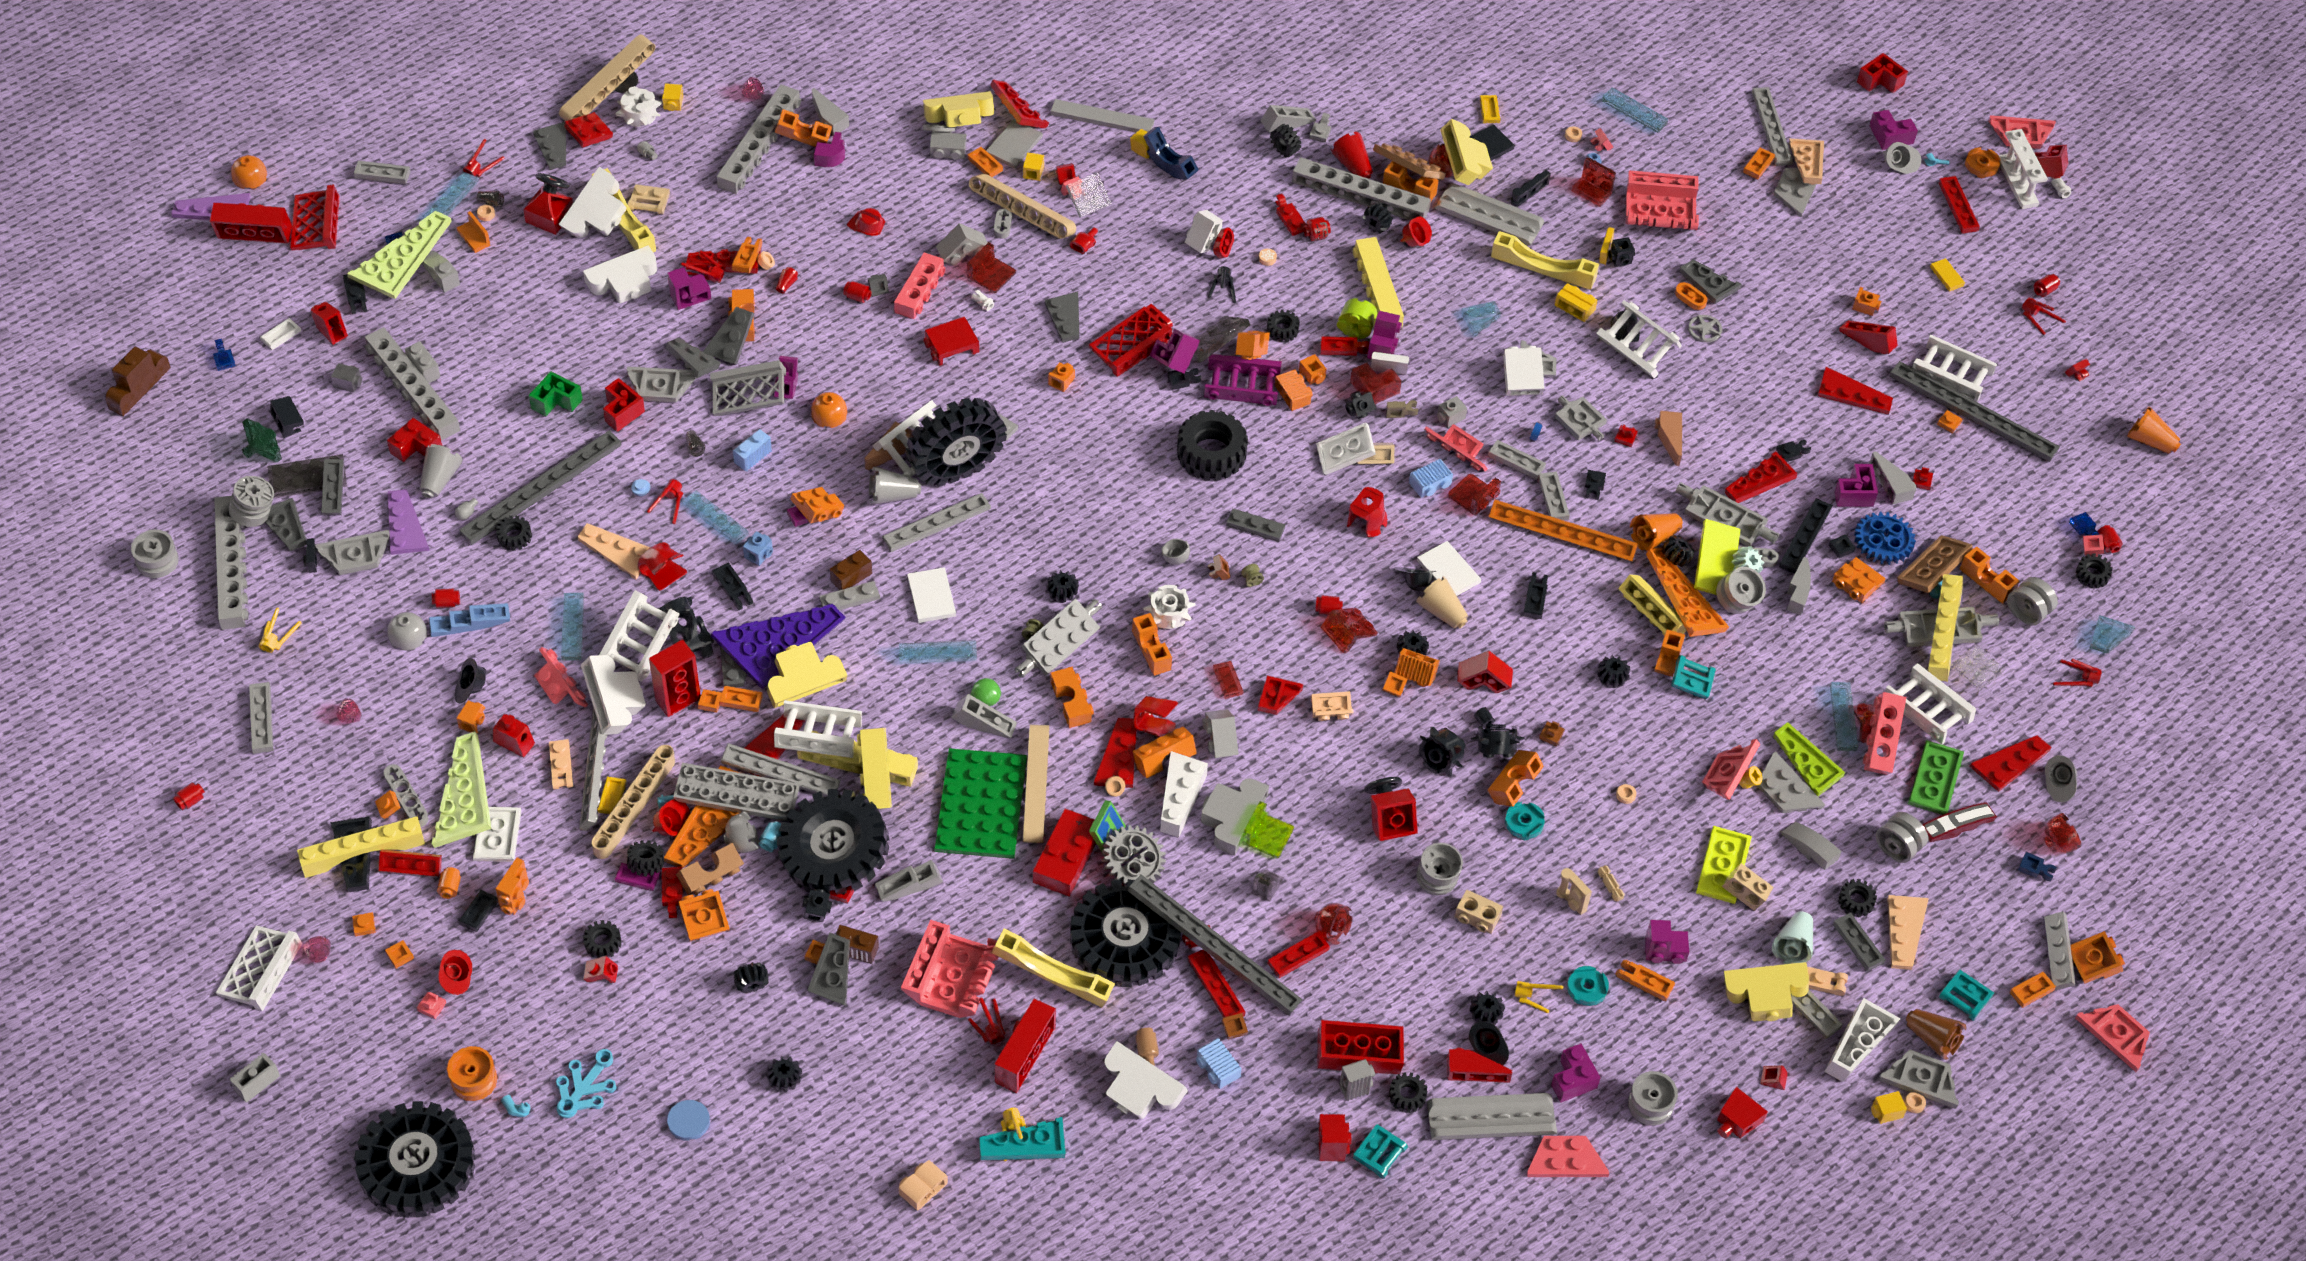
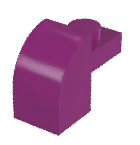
M834 132L831 144L817 142L814 152L815 166L834 167L844 161L845 141L842 140V132Z
M779 356V360L786 368V375H784V398L793 399L798 382V358ZM775 391L774 397H779V393Z

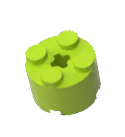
M1352 298L1345 302L1336 325L1345 335L1357 337L1358 341V339L1370 336L1378 312L1370 302L1366 300L1361 302L1357 301L1358 298Z

